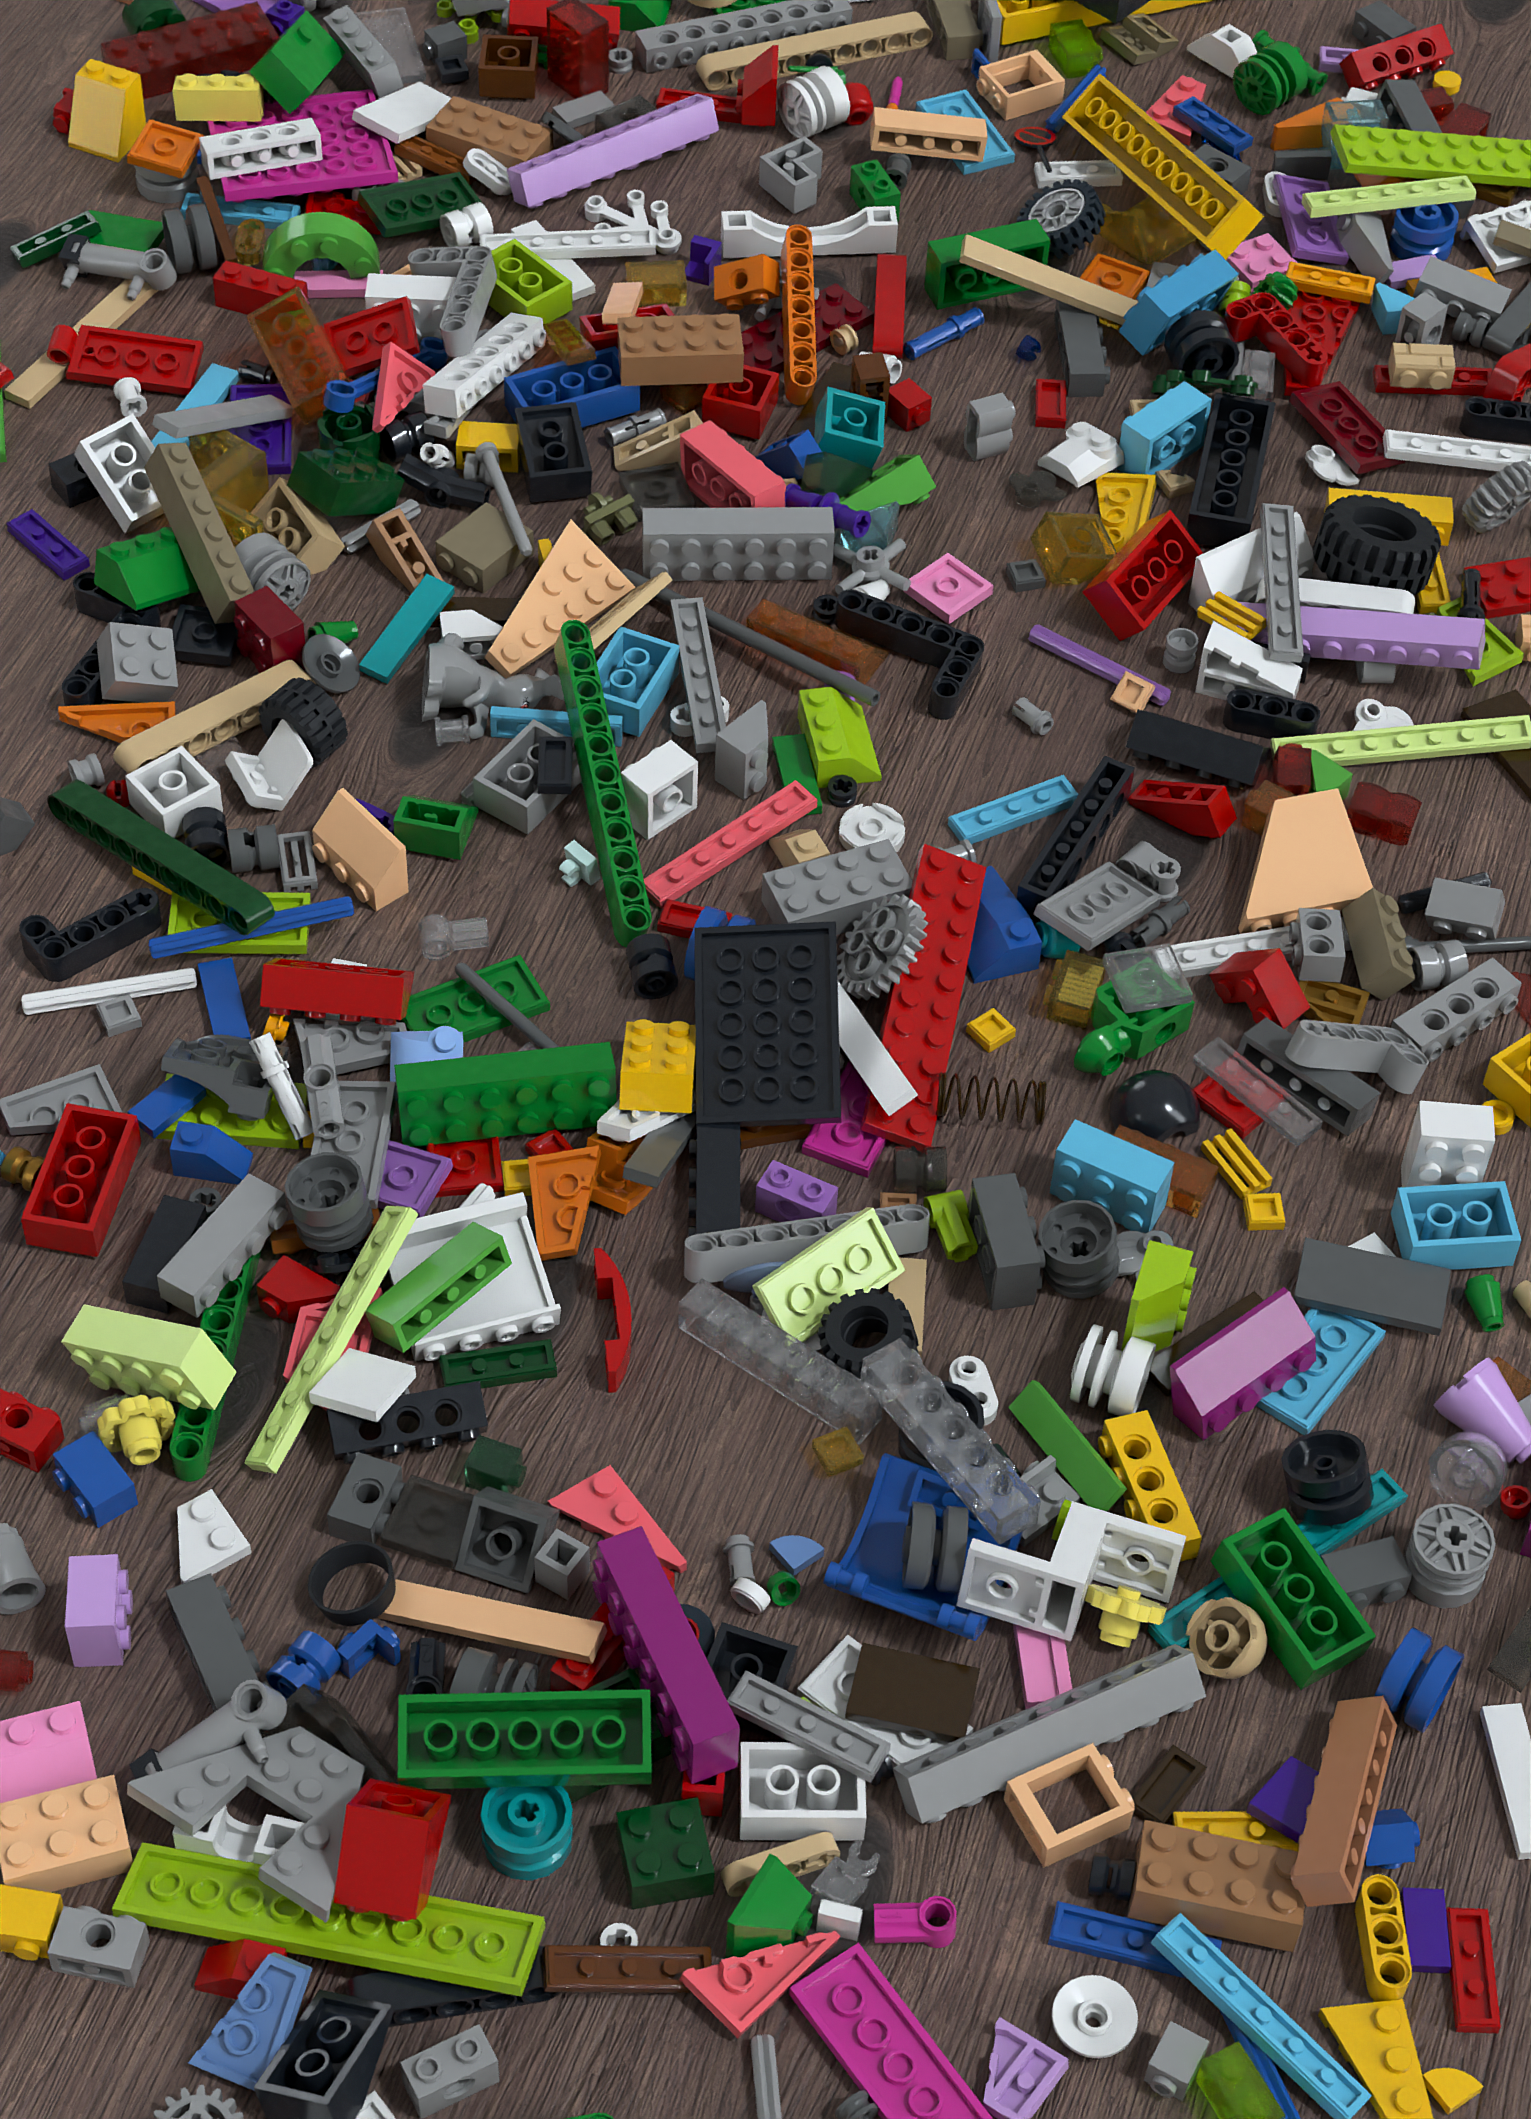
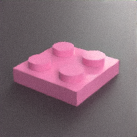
M1269 233L1241 242L1226 259L1239 273V280L1250 285L1251 292L1254 291L1253 288L1258 286L1260 280L1265 279L1267 274H1273L1277 271L1284 274V271H1287L1289 261L1296 262Z
M947 553L911 577L909 589L903 591L947 624H950L993 594V584Z

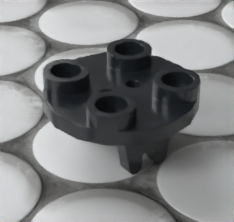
M363 1239L349 1249L338 1252H319L313 1250L314 1258L309 1262L310 1270L315 1273H325L326 1279L336 1284L335 1276L341 1275L340 1272L351 1270L367 1239Z

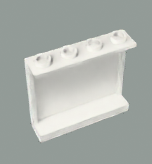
M523 1192L416 1218L388 1269L392 1286L473 1221L503 1236L512 1264L411 1347L415 1361L422 1359L426 1361L438 1360L440 1355H446V1353L457 1350L464 1352L473 1351L485 1343L496 1340L498 1342H508L517 1338L520 1334L532 1331L543 1333L560 1324L561 1307L560 1304H555L527 1218V1202Z

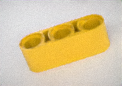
M1380 1874L1371 1875L1362 1884L1355 1903V1914L1367 1990L1375 2002L1398 2000L1403 1998L1412 1977L1400 1894L1396 1883L1391 1878ZM1369 1897H1378L1385 1904H1375L1369 1899ZM1375 1936H1384L1390 1940L1391 1944H1383ZM1381 1975H1390L1398 1983L1390 1984L1384 1981Z

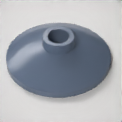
M786 1262L763 1263L735 1271L723 1279L724 1288L736 1292H752L753 1298L759 1299L752 1285Z

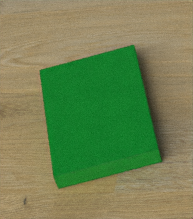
M89 210L98 221L102 232L89 237L91 243L146 252L149 249L157 248L164 239L162 222Z

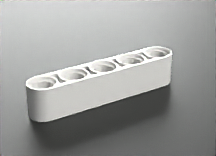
M1264 577L1259 582L1255 603L1266 604ZM1298 578L1300 606L1414 613L1415 597L1406 590Z

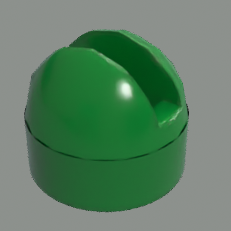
M778 1571L773 1576L771 1575L766 1583L768 1595L779 1606L792 1604L800 1595L801 1587L799 1582L788 1572ZM782 1583L786 1591L780 1594L778 1586Z

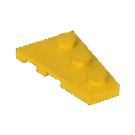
M1403 1999L1320 2008L1318 2013L1320 2020L1325 2028L1329 2027L1339 2044L1338 2049L1345 2061L1351 2063L1363 2083L1362 2086L1372 2095L1369 2100L1381 2119H1434Z

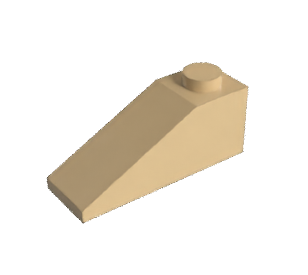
M694 410L613 447L616 469L618 471L680 468V434L703 424V422Z

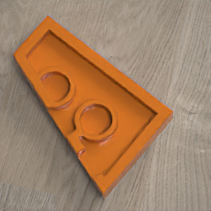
M599 1145L528 1157L537 1249L541 1261L577 1255L600 1161L601 1149Z

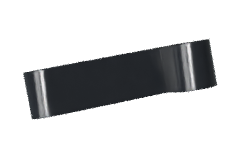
M139 888L59 931L44 916H28L19 925L24 954L48 981L62 982L155 932L162 924L157 893L152 889Z

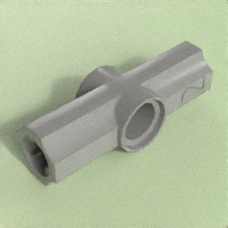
M320 1033L308 1035L304 1041L300 1042L304 1067L303 1080L308 1094L313 1133L315 1136L323 1137L325 1140L336 1138L342 1131H345V1123L341 1104L342 1093L337 1078L332 1040L330 1037L323 1036Z

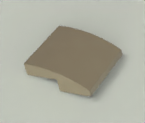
M1144 13L1128 15L1120 26L1102 27L1099 38L1133 65L1160 57L1175 48L1179 42L1178 39Z

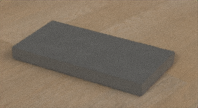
M1305 1237L1293 1299L1298 1305L1440 1336L1451 1269Z

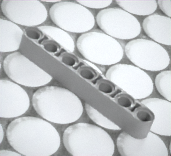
M906 1204L874 1209L897 1255L917 1253L927 1248L930 1213L926 1207L917 1204ZM860 1211L692 1235L685 1240L684 1277L688 1281L698 1284L723 1281L729 1274L746 1267L769 1262H787Z

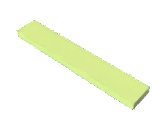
M1467 176L1305 193L1302 195L1301 203L1310 218L1475 200L1476 189Z

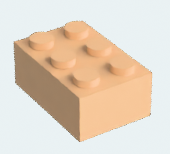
M114 1775L0 1803V1865L5 1885L54 1892L129 1872L133 1858Z

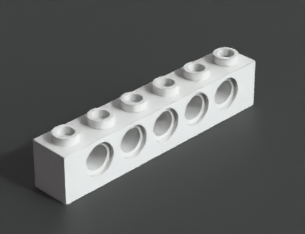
M510 313L474 342L472 350L467 355L456 357L423 384L425 413L456 419L462 416L504 380V377L512 374L545 346L546 332L543 328V318Z

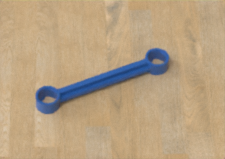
M436 337L423 338L419 347L420 353L411 355L429 368L434 369L445 367L448 360L443 340ZM380 369L349 383L342 380L329 381L326 385L323 404L328 409L338 413L352 411L356 398L377 389Z

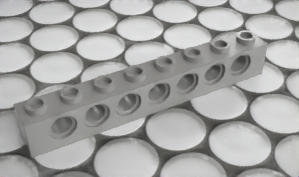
M789 0L635 31V54L646 73L695 64L699 58L706 54L852 24L853 9L847 0Z

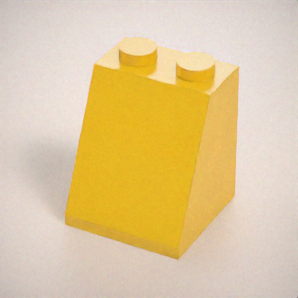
M89 59L75 75L68 144L71 148L119 162L132 148L146 125L141 77L138 73L98 60Z

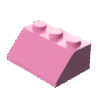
M80 1701L0 1721V1803L97 1779Z

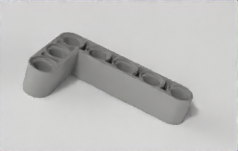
M487 246L420 248L412 251L408 255L412 275L457 277L439 328L448 356L462 357L467 355L473 348L497 280L491 249Z

